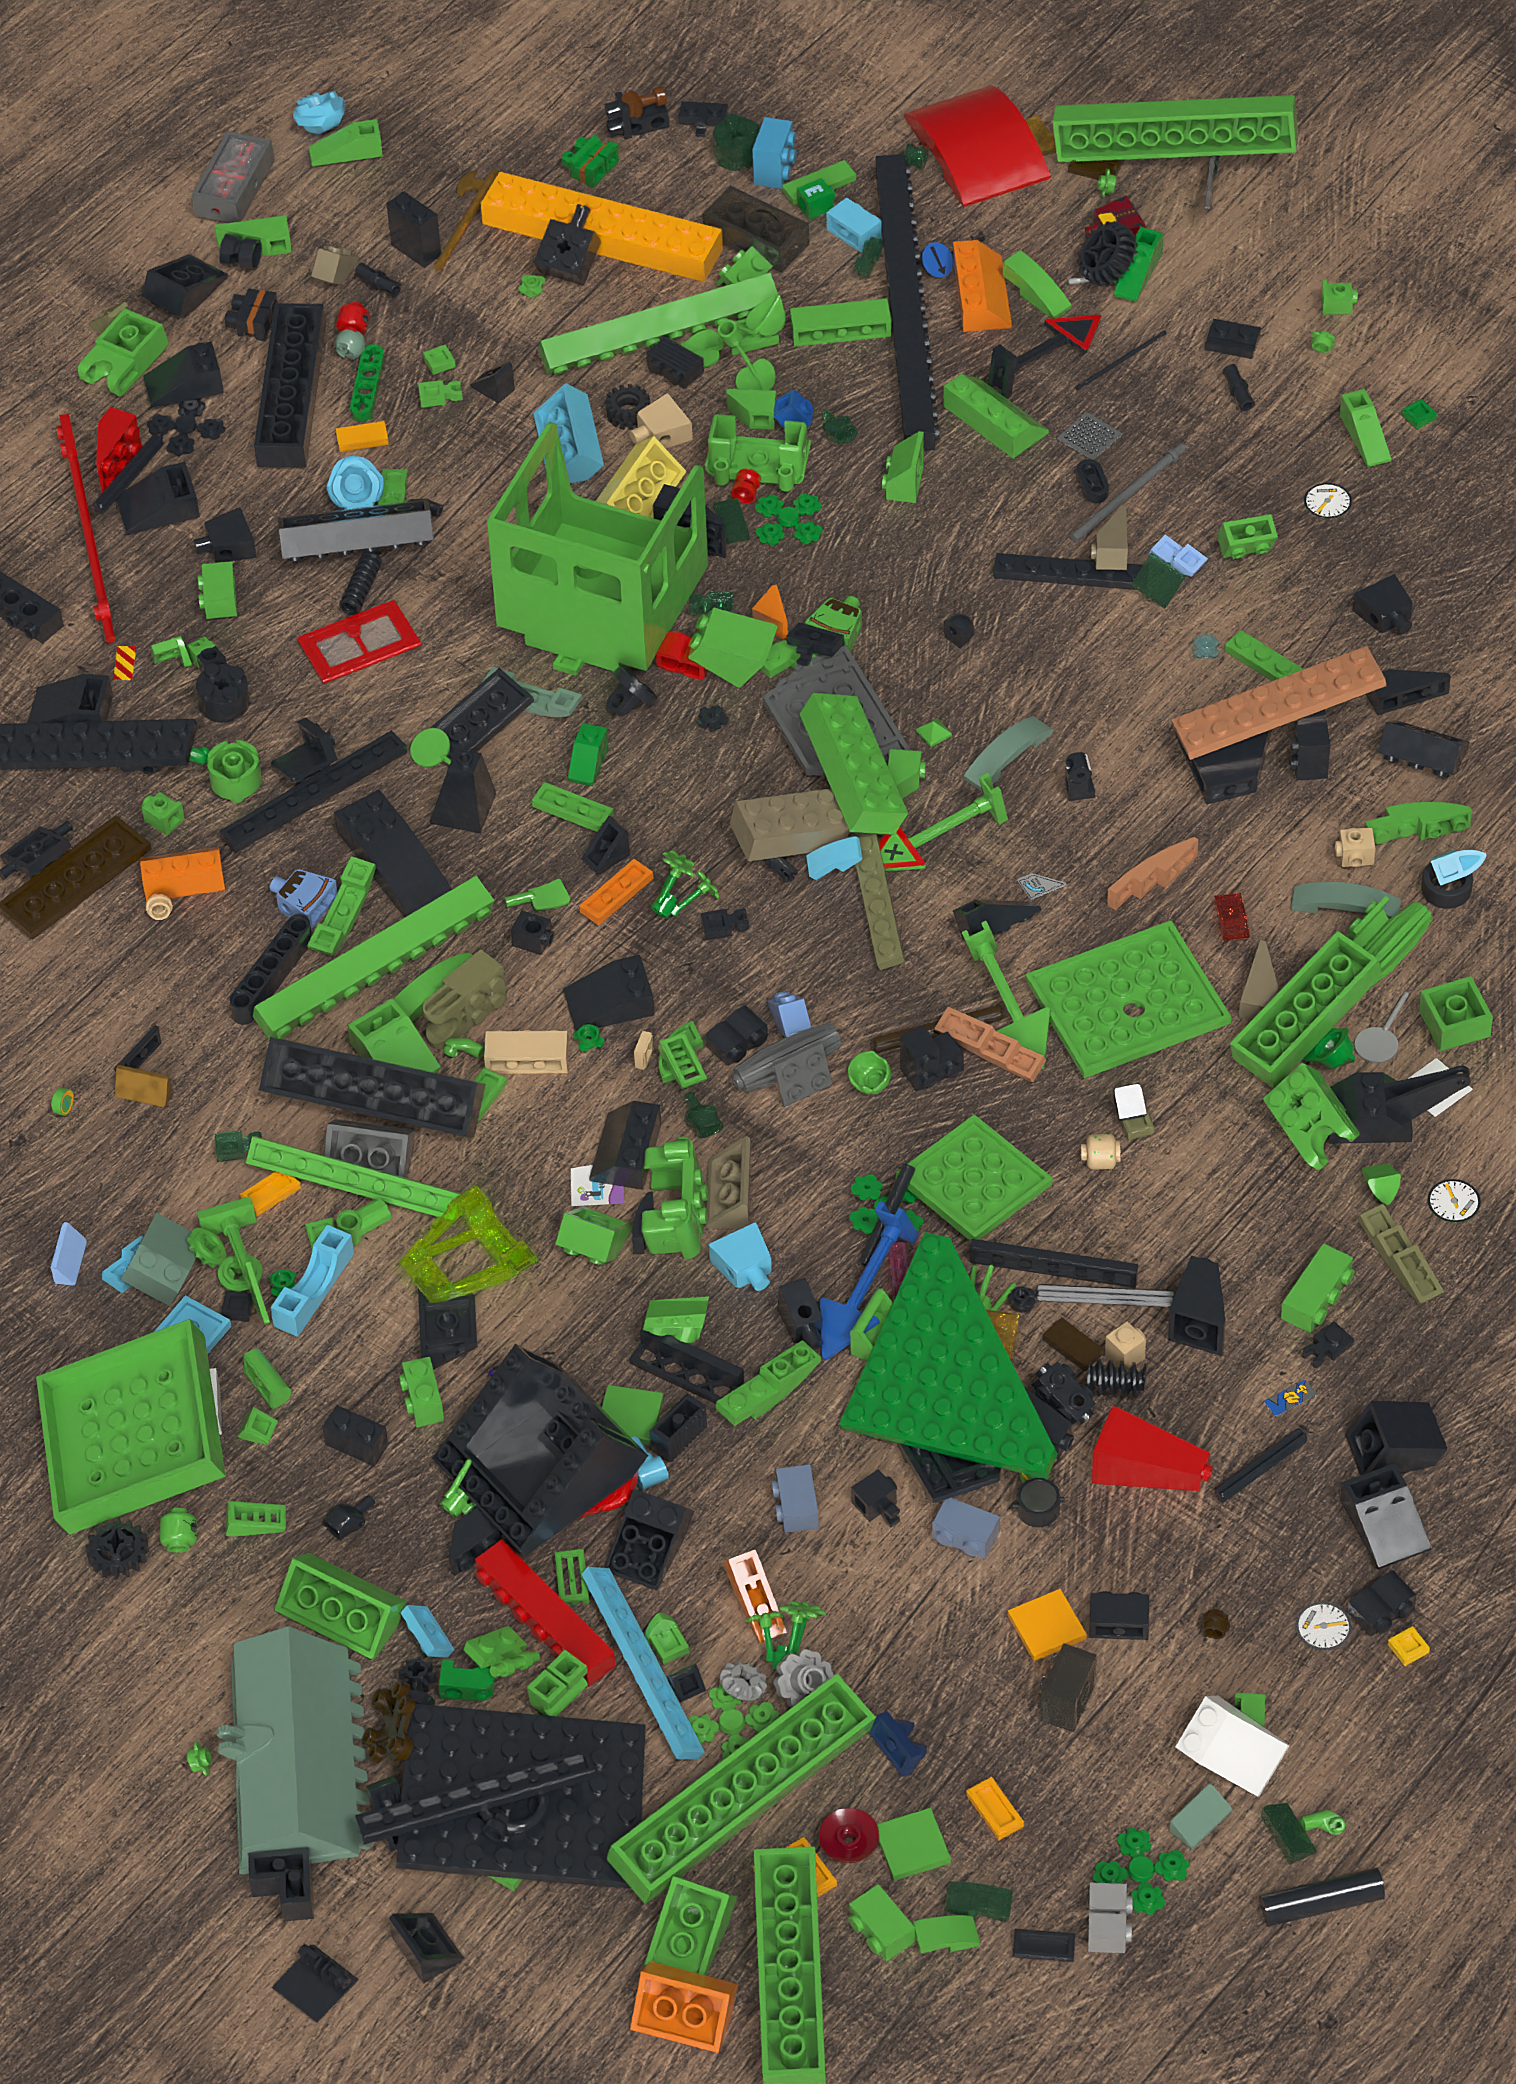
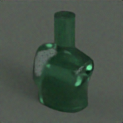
M825 410L822 413V417L826 420L822 428L831 441L837 444H845L856 438L858 431L851 423L849 416L836 417L830 410Z
M692 1091L685 1094L684 1098L691 1108L686 1111L685 1120L694 1128L698 1137L705 1138L719 1133L724 1125L718 1117L716 1107L713 1104L701 1105Z

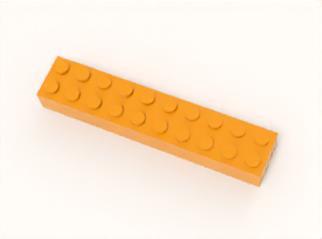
M504 172L498 173L481 202L482 222L484 225L541 240L550 219L570 223L576 205L581 204V208L583 205L591 209L584 229L595 231L601 241L597 251L598 255L701 282L706 281L723 251L722 229Z

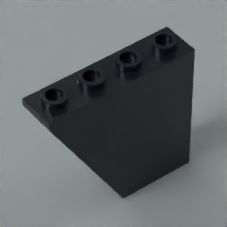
M1272 729L1191 760L1176 733V738L1206 805L1257 792Z

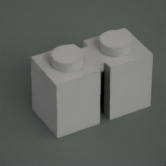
M1090 1883L1088 1952L1125 1953V1943L1132 1942V1923H1126V1914H1132L1133 1896H1127V1884Z

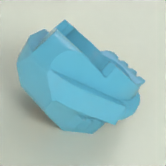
M335 91L321 96L318 93H313L311 96L307 95L306 98L303 97L301 100L296 101L298 106L295 107L293 116L298 126H303L308 132L321 135L340 124L345 113L346 104L344 98L339 97Z
M355 455L345 456V458L335 464L327 484V493L331 501L339 508L344 507L345 510L374 506V503L380 500L384 490L383 476L370 461Z

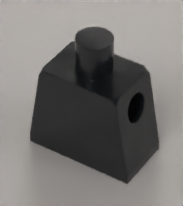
M241 507L204 523L206 536L193 540L197 554L211 551L217 563L256 558L254 539Z
M1395 574L1354 593L1353 612L1378 632L1384 633L1395 627L1400 634H1404L1411 629L1412 601Z
M804 1277L779 1286L777 1311L793 1342L797 1344L803 1340L813 1350L822 1346L823 1341L820 1334L823 1319L806 1278Z

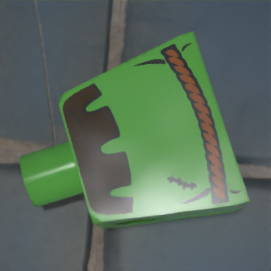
M848 596L844 602L830 598L806 620L805 624L843 634L844 644L842 647L847 646L851 652L862 627V611L858 608L860 602L853 596Z

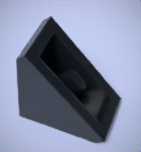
M507 362L488 369L470 385L476 391L499 404L515 390L513 365Z
M608 816L581 859L597 874H602L630 856L628 831L612 816Z

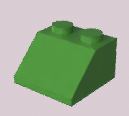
M917 432L895 445L892 456L887 457L886 471H888V474H884L882 480V489H886V500L916 503L924 469V432Z
M583 1206L564 1213L555 1245L564 1247L563 1251L568 1254H583L589 1257L588 1260L590 1262L604 1265L616 1259L633 1229V1224Z

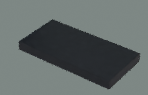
M498 668L431 728L440 729L448 736L450 750L447 757L452 760L456 748L477 752L534 702V698L503 670Z

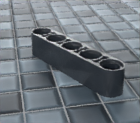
M301 914L291 916L233 991L229 1001L234 1022L240 1025L252 1023L255 1020L253 1018L254 1007L274 995L307 951V945L312 937L311 924L308 917Z

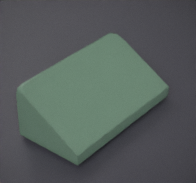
M1209 1783L1171 1820L1170 1832L1193 1850L1232 1812V1808L1218 1790Z

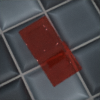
M1241 893L1215 895L1214 905L1219 918V929L1223 941L1250 938Z

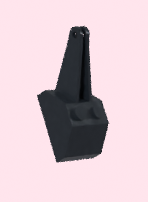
M1455 1066L1443 1071L1400 1081L1395 1080L1384 1072H1357L1348 1076L1330 1088L1345 1108L1346 1114L1360 1134L1354 1141L1350 1142L1347 1138L1340 1137L1335 1132L1328 1136L1329 1144L1412 1142V1120L1456 1092L1469 1086L1471 1083L1469 1068L1466 1066Z

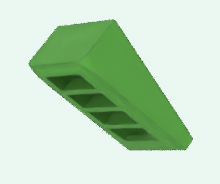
M685 1032L659 1042L658 1049L681 1089L707 1080V1076ZM681 1048L682 1051L672 1054L671 1051ZM683 1056H686L687 1058L679 1062H676L675 1060ZM688 1064H691L692 1066L685 1070H680V1067ZM696 1072L697 1076L685 1080L684 1075Z
M228 1501L225 1513V1536H246L286 1531V1505ZM271 1515H276V1522H271ZM252 1516V1521H247V1517ZM259 1516H264V1522L259 1521Z

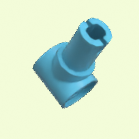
M636 1436L631 1437L647 1453L639 1438ZM647 1453L649 1456L638 1469L637 1485L642 1491L669 1479L667 1468L660 1456L653 1457L652 1454Z

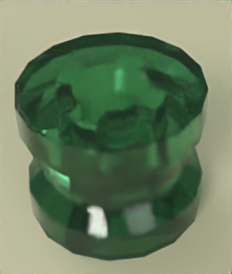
M908 143L904 152L905 164H910V166L913 165L917 169L923 170L928 158V147L921 146L919 148L914 144Z

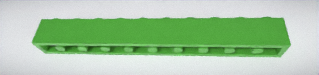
M767 273L542 340L539 343L538 350L547 375L554 373L557 376L568 372V368L577 366L578 369L590 366L592 361L600 359L601 362L611 360L615 357V354L622 352L624 355L632 354L638 351L637 348L645 345L647 348H651L660 339H663L664 336L675 341L684 337L683 334L689 332L696 334L702 330H707L706 327L713 325L718 328L724 320L745 319L753 308L768 298L778 295L771 273Z
M475 876L254 1007L253 1018L269 1040L270 1037L284 1039L292 1033V1029L300 1024L306 1026L315 1019L317 1014L322 1011L327 1013L337 1006V1002L346 998L349 1000L359 993V989L366 985L369 987L375 985L388 972H397L404 966L406 961L419 959L433 945L439 947L447 941L450 935L455 932L460 934L467 930L470 923L477 919L478 921L486 919L492 913L494 899L479 878Z

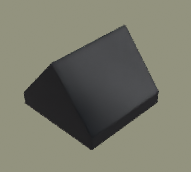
M696 1663L669 1675L668 1682L680 1703L706 1691Z

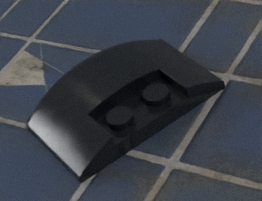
M897 1443L905 1463L909 1464L924 1490L925 1497L931 1503H937L999 1482L1001 1471L999 1467Z

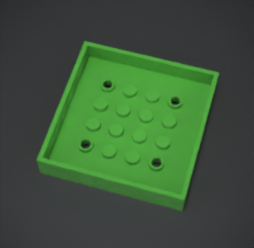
M191 1319L36 1377L54 1520L69 1535L226 1477L205 1335Z

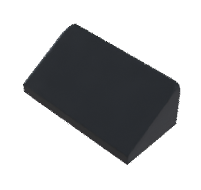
M154 1025L113 1070L116 1072L118 1065L138 1069L161 1045L159 1027Z

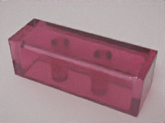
M905 1242L892 1244L888 1251L893 1297L897 1295L908 1271Z

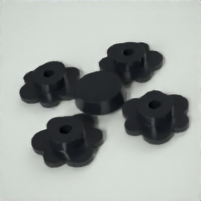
M197 399L179 402L178 414L181 416L176 419V422L172 421L171 416L161 414L154 415L152 420L147 422V427H149V432L152 435L159 433L166 435L168 431L174 428L179 433H182L176 437H171L169 439L170 443L167 444V451L175 452L177 456L193 452L195 441L189 438L187 433L193 432L196 428L201 433L202 438L209 437L213 440L218 439L221 433L226 431L221 419H205L204 423H200L197 426L195 416H202L203 410L206 408L205 403L197 401Z

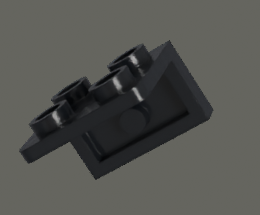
M306 717L297 721L304 744L271 762L272 768L292 783L304 781L309 775L318 770L328 768L331 763L338 760L333 748L335 740L329 731L325 732L318 723H313Z

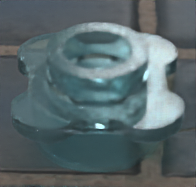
M1204 634L1194 640L1193 644L1196 646L1194 656L1196 658H1217L1219 656V651L1217 650L1219 640L1214 636Z

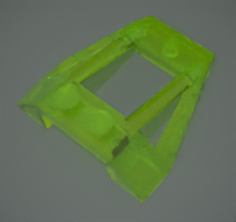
M474 1185L448 1204V1210L441 1218H436L431 1224L432 1228L423 1239L419 1238L399 1261V1264L428 1301L436 1303L499 1285L517 1276L539 1260L523 1240L519 1242L515 1240L495 1216L491 1201L477 1185ZM462 1215L470 1230L431 1245ZM477 1239L497 1264L451 1283L431 1257Z

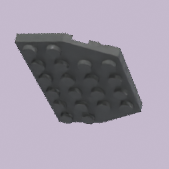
M847 646L841 647L833 657L821 654L812 657L808 666L797 664L794 667V671L786 679L782 678L774 689H771L763 696L764 706L806 775L826 776L800 716V712L812 693L857 696L887 766L890 749L911 751Z

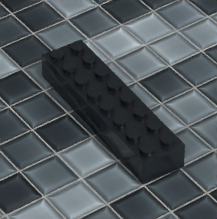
M275 303L254 442L257 467H307L326 329L323 304Z
M270 1037L259 1091L460 1136L474 1137L486 1084Z

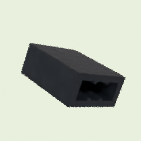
M405 191L401 192L386 203L391 246L421 267L426 268L437 260L441 254L438 217L434 211Z

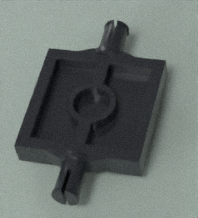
M65 821L56 829H45L40 826L2 853L0 857L5 866L0 869V878L5 880L17 871L32 877L42 872L44 867L52 861L61 858L72 847L69 840L63 837L73 830L71 823Z

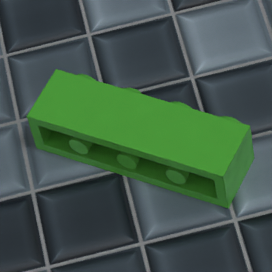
M887 298L790 308L794 347L891 337V316Z

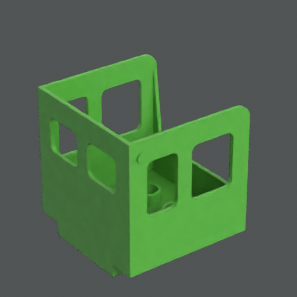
M549 422L543 429L487 520L497 626L525 634V645L558 655L559 653L564 654L565 657L575 660L582 659L584 663L611 671L623 665L647 671L667 632H670L708 567L704 469L702 466L695 465L662 521L577 496L571 489L557 424ZM545 457L547 494L534 517L529 522L527 487ZM691 501L692 517L690 527L677 526L678 521ZM514 506L517 525L505 522Z

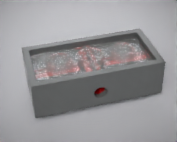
M227 130L191 194L195 216L227 223L241 222L274 163L272 140Z

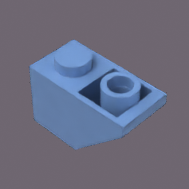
M783 991L774 994V999L767 1001L781 1035L787 1037L795 1032L811 1028L804 998L794 993L790 994L789 991Z

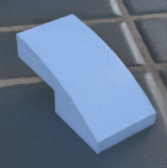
M1164 535L1149 553L1151 558L1162 565L1191 577L1208 559L1189 544L1183 548L1167 535Z

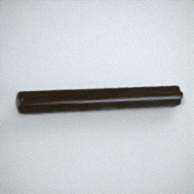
M999 1005L965 1013L986 1024L1003 1019V1012ZM939 1021L874 1037V1050L880 1053L899 1048L900 1036L921 1026H924L931 1037L934 1038L940 1035L934 1030Z

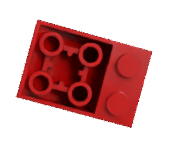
M109 407L98 422L96 465L101 492L108 487L143 446L140 440V428L138 427L136 415L113 407Z

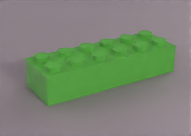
M812 693L800 712V716L849 831L895 835L907 817L908 811L858 697Z
M1337 931L1230 1043L1233 1059L1272 1088H1275L1382 976L1379 959Z

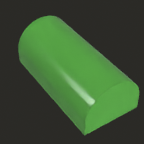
M253 1349L244 1353L243 1372L268 1405L275 1409L287 1402L292 1391L260 1349Z

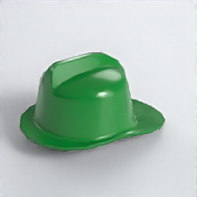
M1332 1028L1303 1060L1319 1062L1328 1069H1336L1343 1064L1353 1063L1355 1061V1056L1353 1055L1354 1045L1348 1036V1028Z

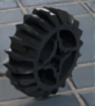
M1106 221L1104 225L1099 224L1097 230L1092 229L1089 237L1085 236V243L1080 245L1082 251L1077 254L1080 257L1077 264L1081 274L1086 280L1099 286H1109L1111 283L1116 284L1118 278H1124V273L1130 271L1129 266L1135 263L1133 257L1138 254L1135 250L1138 247L1135 241L1137 237L1130 231V228L1116 221Z

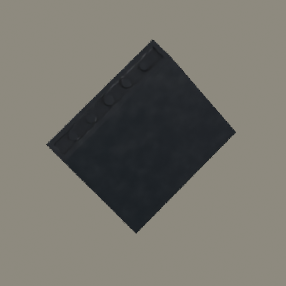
M514 1344L433 1456V1460L455 1481L466 1460L471 1459L472 1463L459 1487L519 1552L528 1555L631 1480L649 1455L559 1364Z

